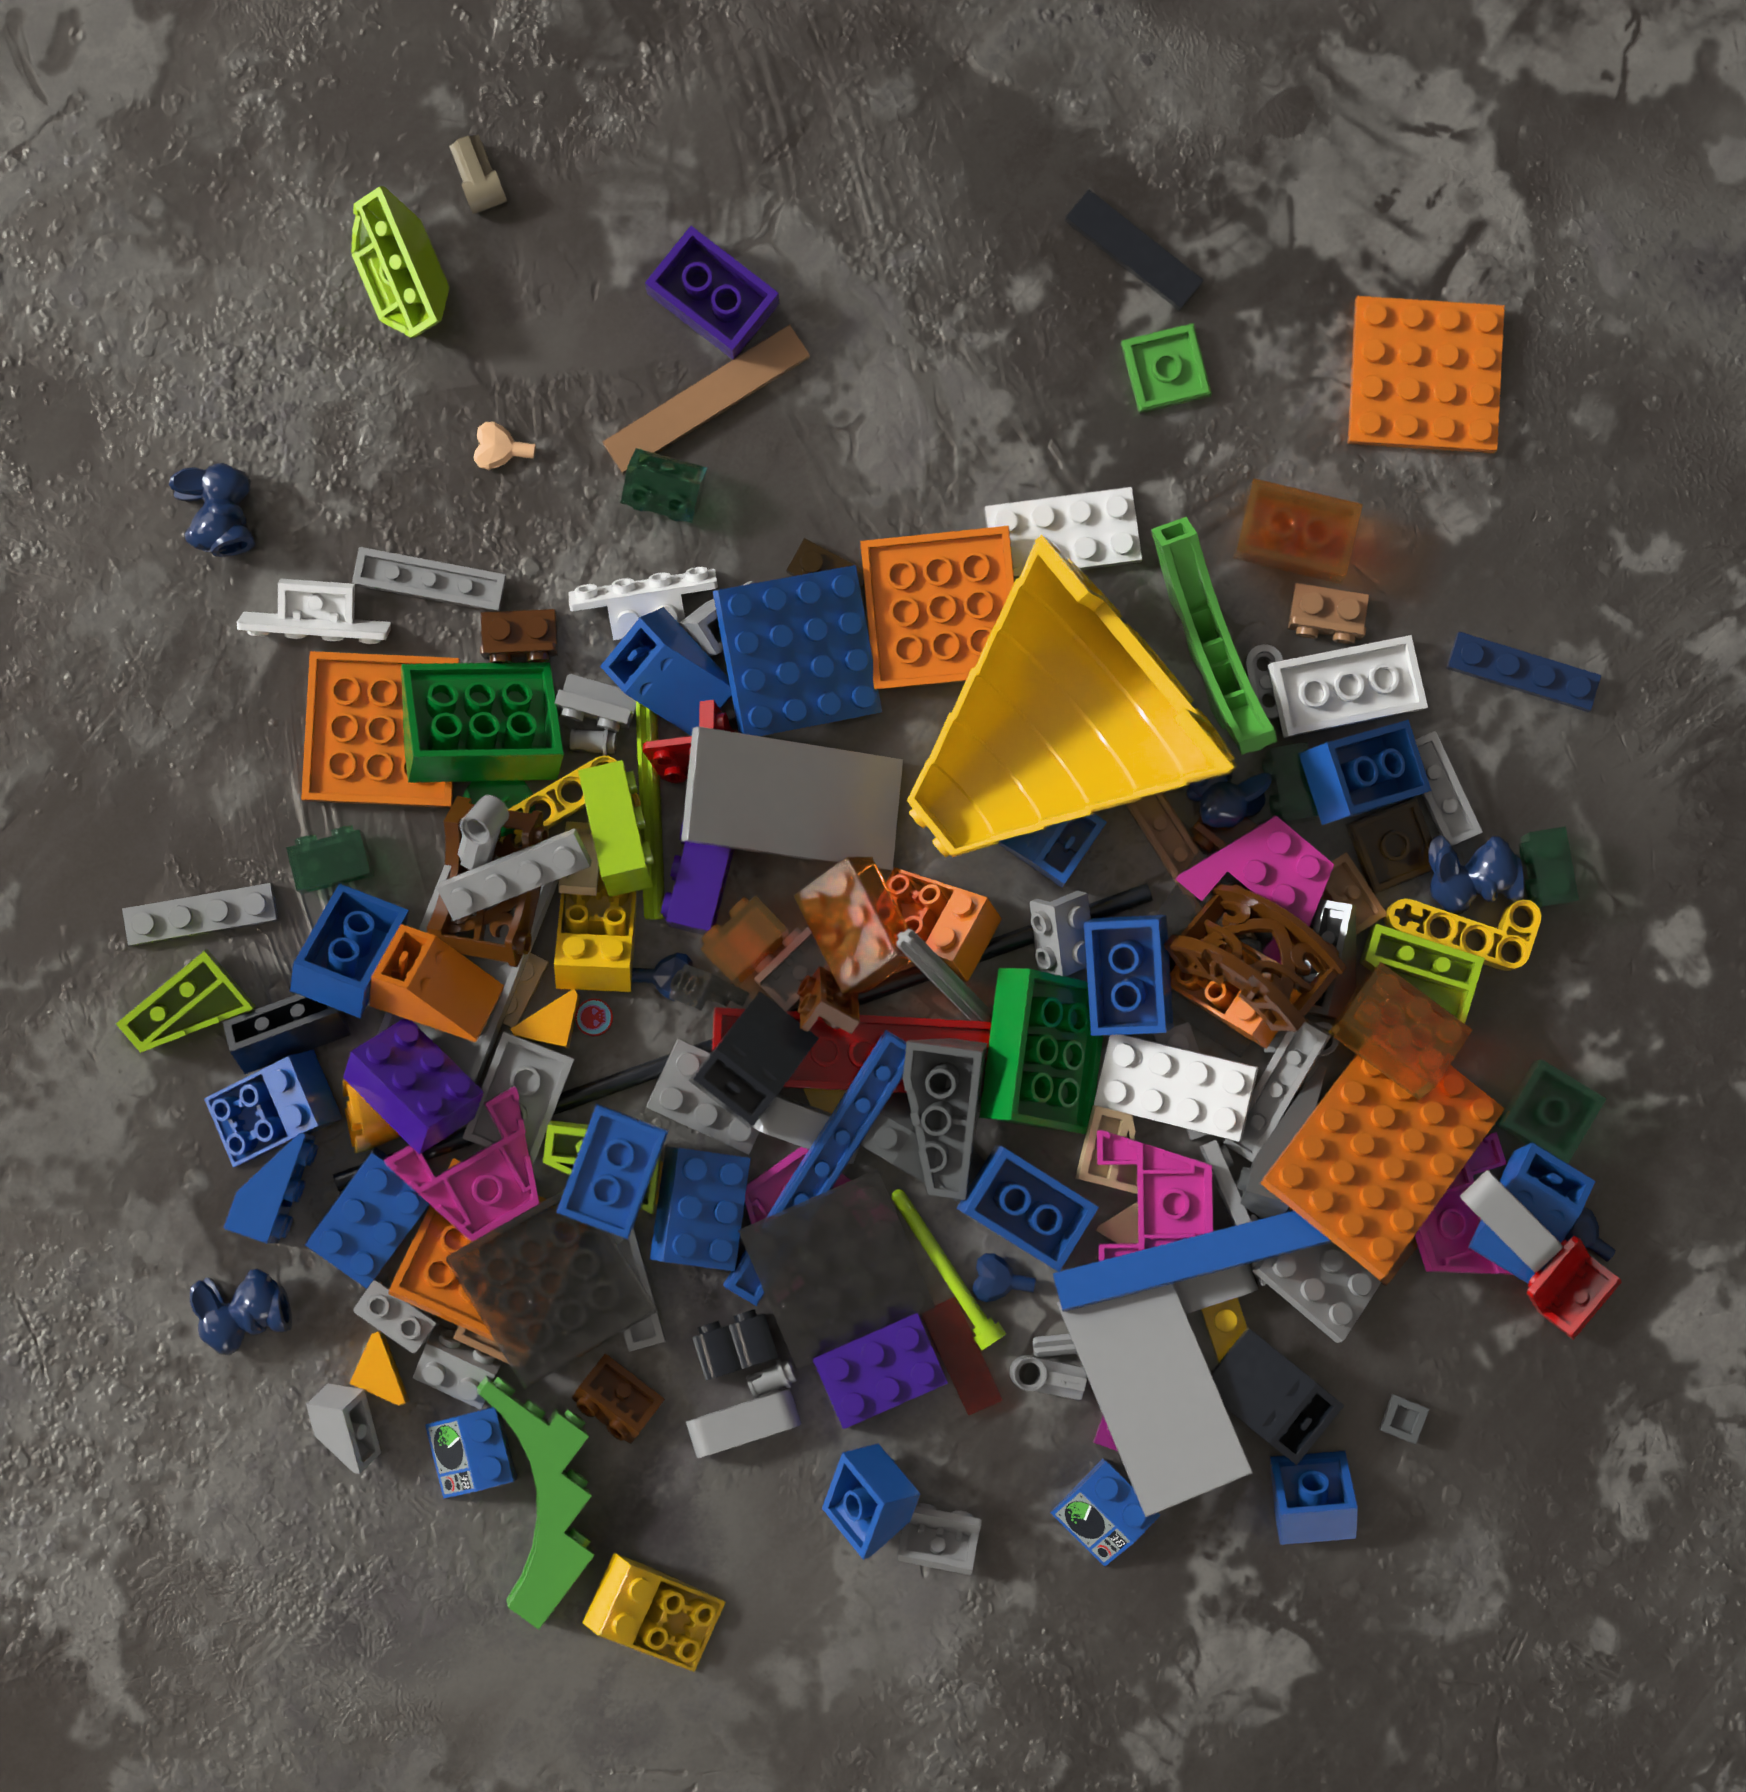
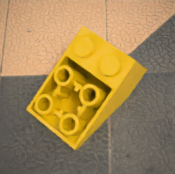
M599 871L597 896L561 893L554 959L556 989L631 992L637 891L609 897Z
M613 1553L582 1623L600 1637L695 1672L726 1602L645 1564Z

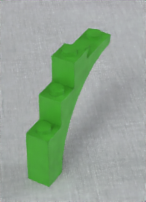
M1187 517L1151 529L1169 600L1181 619L1189 653L1202 675L1211 712L1222 729L1226 728L1241 754L1259 751L1265 746L1277 742L1275 730L1250 684L1229 634L1212 586L1197 532Z
M485 1376L477 1387L478 1394L501 1413L518 1436L530 1461L536 1486L537 1518L532 1547L523 1572L507 1597L506 1602L509 1609L539 1630L594 1556L592 1548L588 1546L591 1540L574 1527L570 1532L566 1530L592 1496L589 1489L585 1487L589 1481L572 1468L567 1473L563 1471L589 1435L583 1428L586 1422L571 1410L567 1409L563 1414L555 1408L546 1420L543 1418L546 1411L530 1399L525 1404L513 1396L516 1390L500 1377L493 1381Z

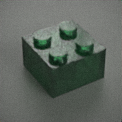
M1540 1059L1533 1061L1495 1125L1525 1144L1534 1143L1568 1164L1605 1103L1606 1098Z

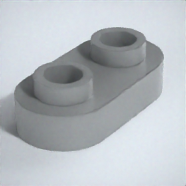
M1262 644L1254 647L1248 653L1245 659V672L1267 718L1272 720L1279 717L1276 701L1274 707L1271 708L1265 707L1262 703V697L1265 695H1270L1275 700L1269 670H1259L1257 660L1266 659L1270 664L1283 661V657L1274 646Z

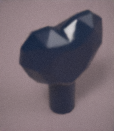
M674 953L660 960L655 968H632V982L653 983L658 992L666 998L675 1002L685 1001L692 991V985L688 977L693 970V961L687 954Z
M1584 1206L1564 1240L1569 1241L1573 1236H1576L1582 1240L1587 1250L1590 1249L1608 1262L1616 1250L1599 1238L1597 1219L1592 1210Z
M985 1253L977 1259L976 1269L979 1277L973 1283L972 1289L977 1300L983 1302L996 1301L1005 1297L1012 1289L1034 1292L1036 1278L1014 1274L1011 1266L997 1254Z

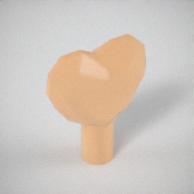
M485 422L478 428L477 438L480 445L475 450L474 461L479 468L486 470L498 468L506 464L513 456L534 459L536 444L515 442L510 432L496 422Z

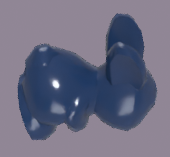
M218 463L209 466L205 470L196 467L185 468L170 477L169 486L175 490L174 497L177 500L185 502L203 500L205 502L193 517L190 527L184 534L188 544L196 549L212 553L213 556L217 557L238 555L249 551L256 545L251 531L244 526L247 523L246 517L243 515L244 511L238 506L250 491L251 480L245 472L225 463Z
M1233 771L1226 775L1192 782L1188 785L1189 788L1186 790V796L1194 802L1200 801L1199 813L1204 824L1216 828L1235 827L1244 817H1252L1258 814L1265 805L1266 798L1264 792L1268 789L1272 780L1269 772L1254 775L1239 784L1231 782Z
M1440 834L1431 840L1428 855L1434 875L1431 880L1430 893L1432 898L1445 911L1460 915L1469 909L1477 895H1482L1488 902H1495L1498 898V893H1503L1507 899L1514 902L1523 899L1524 878L1520 857L1514 854L1510 849L1509 843L1501 837L1492 836L1475 851L1465 866L1460 865L1457 853L1453 850L1452 845L1445 836Z
M253 1269L248 1272L245 1280L237 1287L230 1303H225L218 1285L212 1278L207 1277L203 1281L198 1280L190 1289V1304L194 1314L199 1318V1336L203 1342L219 1354L231 1355L236 1352L244 1339L246 1331L251 1335H258L265 1332L267 1326L271 1330L281 1333L292 1328L291 1308L283 1286H279L269 1274L260 1269Z

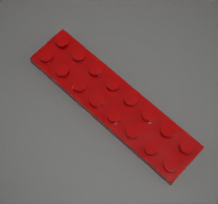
M714 1008L712 1051L745 1009ZM785 1011L800 1023V1013L797 1011ZM859 1015L860 1023L851 1034L842 1028L834 1029L830 1027L819 1016L809 1030L819 1039L784 1085V1088L847 1091L885 1030L890 1031L906 1042L908 1040L953 1038L988 1043L989 1046L992 1022ZM903 1078L893 1093L907 1094Z

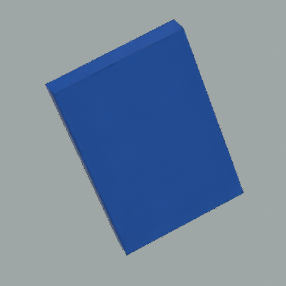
M597 1104L556 1213L629 1239L669 1130Z

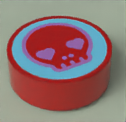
M588 999L582 1002L576 1010V1024L588 1036H601L607 1033L613 1024L614 1017L610 1006L600 999Z

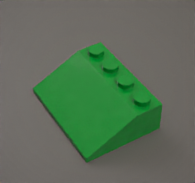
M550 662L401 665L404 752L408 783L558 779L564 753L557 707L555 705L556 699Z
M998 969L979 1118L1086 1135L1096 1097L1103 1035L1091 1036L1088 982L1034 969Z

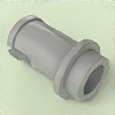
M571 729L570 752L603 753V756L616 754L617 732H611L607 729L604 731Z
M781 1359L776 1360L777 1365L746 1376L749 1389L755 1399L783 1386L790 1388L791 1383L797 1381L789 1360L784 1362Z

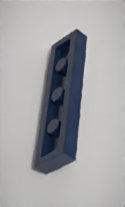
M1463 632L1456 634L1446 668L1585 712H1590L1601 679L1600 674Z

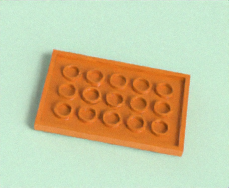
M1388 1014L1384 1017L1385 1020L1376 1026L1260 1182V1184L1379 1280L1387 1275L1505 1110L1504 1107Z

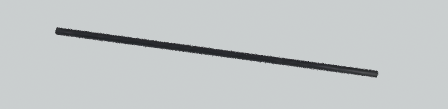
M1147 883L1090 903L1091 919L1106 918L1153 901ZM1032 925L992 938L978 963L1035 943ZM917 966L860 985L858 986L859 1006L930 981V979ZM712 1039L694 1046L711 1053ZM670 1054L562 1092L553 1115L659 1078ZM466 1127L456 1130L421 1153L425 1161L475 1144L463 1139ZM362 1164L333 1174L339 1192L345 1188Z

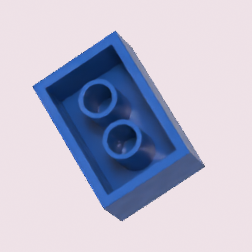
M1409 719L1327 742L1299 753L1322 825L1432 791Z
M339 883L293 963L290 991L361 1018L370 1002L371 976L401 924L407 925L409 910Z
M1167 915L1092 918L1084 922L1091 1036L1166 1033L1172 1029L1174 1023L1169 953L1164 947V943L1168 940Z
M996 1144L968 1188L966 1200H961L956 1209L1047 1266L1060 1272L1099 1207L1006 1148Z
M377 1147L373 1148L305 1243V1246L366 1289L429 1205L426 1200L385 1164L384 1160L390 1156Z
M665 1147L650 1260L735 1271L751 1158L685 1148Z

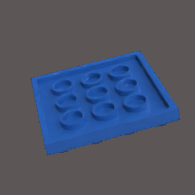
M856 565L713 591L739 733L764 736L882 712L879 690L874 689L873 657Z

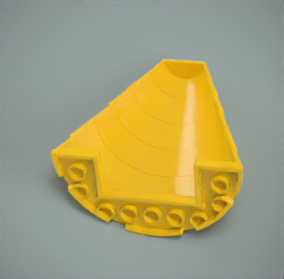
M1043 535L1035 540L1019 579L1015 580L976 667L971 668L952 713L949 712L931 755L927 759L907 799V802L913 808L909 811L911 817L921 828L924 829L927 826L935 835V838L932 840L933 844L946 858L949 855L955 857L995 845L1004 839L1044 830L1050 825L1093 815L1096 811L1139 801L1142 797L1188 786L1192 782L1226 775L1237 767L1231 750L1219 732L1199 708L1195 709L1191 703L1194 699L1138 631H1135L1128 623L1125 624L1121 620L1123 616L1086 574L1070 558L1068 560L1065 557L1062 558L1059 555L1061 551Z

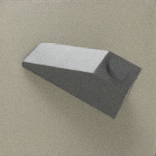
M1320 899L1313 930L1324 941L1333 944L1337 948L1339 957L1347 968L1342 974L1336 976L1307 1014L1348 1022L1356 990V906ZM1306 959L1305 964L1312 967L1310 975L1302 976V979L1310 984L1318 972Z

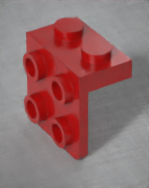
M715 700L700 701L699 727L738 733L736 729H732L727 714L722 713ZM692 736L643 743V753L661 779L671 783H680L688 779Z
M1573 1236L1569 1241L1564 1240L1561 1242L1563 1248L1553 1257V1260L1545 1270L1540 1269L1531 1277L1527 1295L1538 1313L1573 1340L1622 1283L1619 1277L1589 1255L1582 1240L1576 1236Z

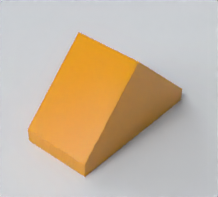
M572 989L510 1030L514 1036L569 1049L575 1024V1014L581 997L575 989Z
M381 1331L371 1334L349 1384L365 1389V1391L396 1405L409 1402V1397L385 1334Z

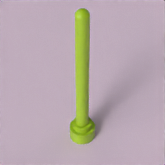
M901 1189L894 1190L891 1195L892 1201L975 1326L972 1329L976 1335L974 1340L981 1351L1005 1336L1006 1332L999 1321L995 1323L992 1318L988 1319L906 1193Z

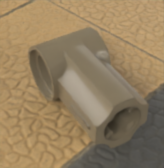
M479 135L462 137L449 146L463 180L461 185L472 214L507 202L495 170L492 171L489 158Z

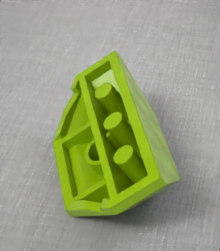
M379 186L354 203L353 214L356 216L352 229L351 255L379 321L395 330L403 332L404 335L410 338H416L442 321L449 284L422 221L385 186Z

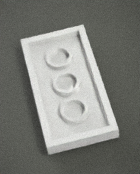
M1132 487L985 506L987 528L1010 527L1014 579L1020 578L1035 540L1041 535L1058 547L1061 551L1059 555L1062 558L1065 557L1067 560L1070 558L1081 570L1142 561Z
M1411 635L1273 662L1267 665L1284 738L1428 708Z
M1110 1035L1094 1105L1240 1142L1242 1141L1259 1067L1130 1035Z

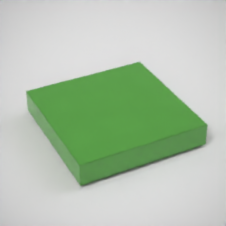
M1194 323L1122 340L1121 345L1139 414L1211 396L1212 393Z

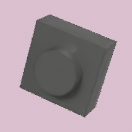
M1392 1394L1378 1430L1416 1444L1429 1409Z

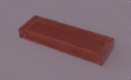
M955 1296L922 1311V1317L968 1416L1002 1401L1003 1399Z

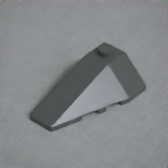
M953 1038L907 1041L903 1082L910 1103V1115L912 1124L915 1126L919 1156L928 1195L966 1200L988 1043Z
M1319 1065L1261 1147L1251 1167H1243L1237 1186V1189L1244 1190L1240 1203L1261 1219L1286 1213L1289 1208L1288 1205L1260 1184V1182L1316 1108L1327 1067Z
M892 1093L864 1137L860 1147L925 1183L915 1126L912 1124L910 1115L911 1108L908 1094ZM975 1149L973 1150L968 1188L985 1162ZM951 1198L958 1203H960L961 1199Z

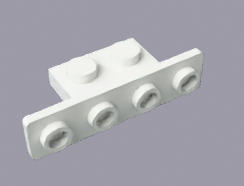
M694 567L688 569L683 574L677 575L656 573L651 575L649 579L639 581L624 578L614 581L612 585L597 587L594 584L581 585L575 591L569 592L570 611L607 606L613 640L623 639L641 616L662 607L678 623L685 619L681 594L717 589L715 569L708 570L706 567Z
M280 579L278 582V614L243 612L237 621V630L247 631L252 636H265L273 632L284 633L285 637L292 639L316 635L321 636L326 641H341L345 637L359 638V642L365 644H376L381 642V640L387 639L391 630V622L354 619L355 584Z

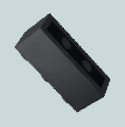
M299 994L223 1021L230 1053L244 1074L272 1065L287 1056L306 1052L351 1035L345 1012Z

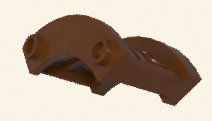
M457 796L443 821L446 845L445 865L451 866L450 878L469 871V869L461 865V859L457 855L463 835L460 829V822L475 805L472 804L471 798ZM508 810L509 818L502 827L523 830L521 834L522 847L518 848L515 845L514 840L517 834H508L502 843L500 841V829L492 861H494L496 855L498 858H502L547 840L549 830L547 826L543 825L542 812L534 810L530 814ZM541 886L502 901L488 911V907L477 911L476 916H474L475 913H472L454 921L439 894L433 915L427 926V932L437 936L461 954L508 962L509 966L518 967L522 956L527 955L531 948V930ZM516 908L515 914L510 913L512 910ZM489 925L491 935L500 937L501 928L507 925L509 931L505 938V944L484 941L486 926ZM474 930L473 939L456 936L457 933Z
M1216 884L1211 890L1214 894L1181 935H1171L1164 943V947L1182 973L1198 975L1219 985L1226 980L1239 988L1242 992L1238 997L1253 1008L1271 1030L1298 1032L1306 1022L1303 1017L1336 976L1346 970V965L1339 957V951L1333 944L1324 941L1302 920L1273 901L1245 890L1239 885ZM1222 916H1223L1222 925H1223L1224 927H1222V926L1216 924V923L1221 919ZM1254 932L1272 933L1279 948L1281 964L1262 960L1248 965L1241 960L1242 945L1236 936ZM1226 944L1232 949L1231 953L1225 951ZM1304 958H1306L1307 961L1316 970V972H1318L1317 976L1313 979V981L1310 984L1305 982L1302 978H1300L1297 975L1299 974L1301 976H1309L1311 973L1312 967H1309L1304 963ZM1262 973L1272 974V982L1263 976ZM1293 988L1301 993L1294 1004L1290 1001Z

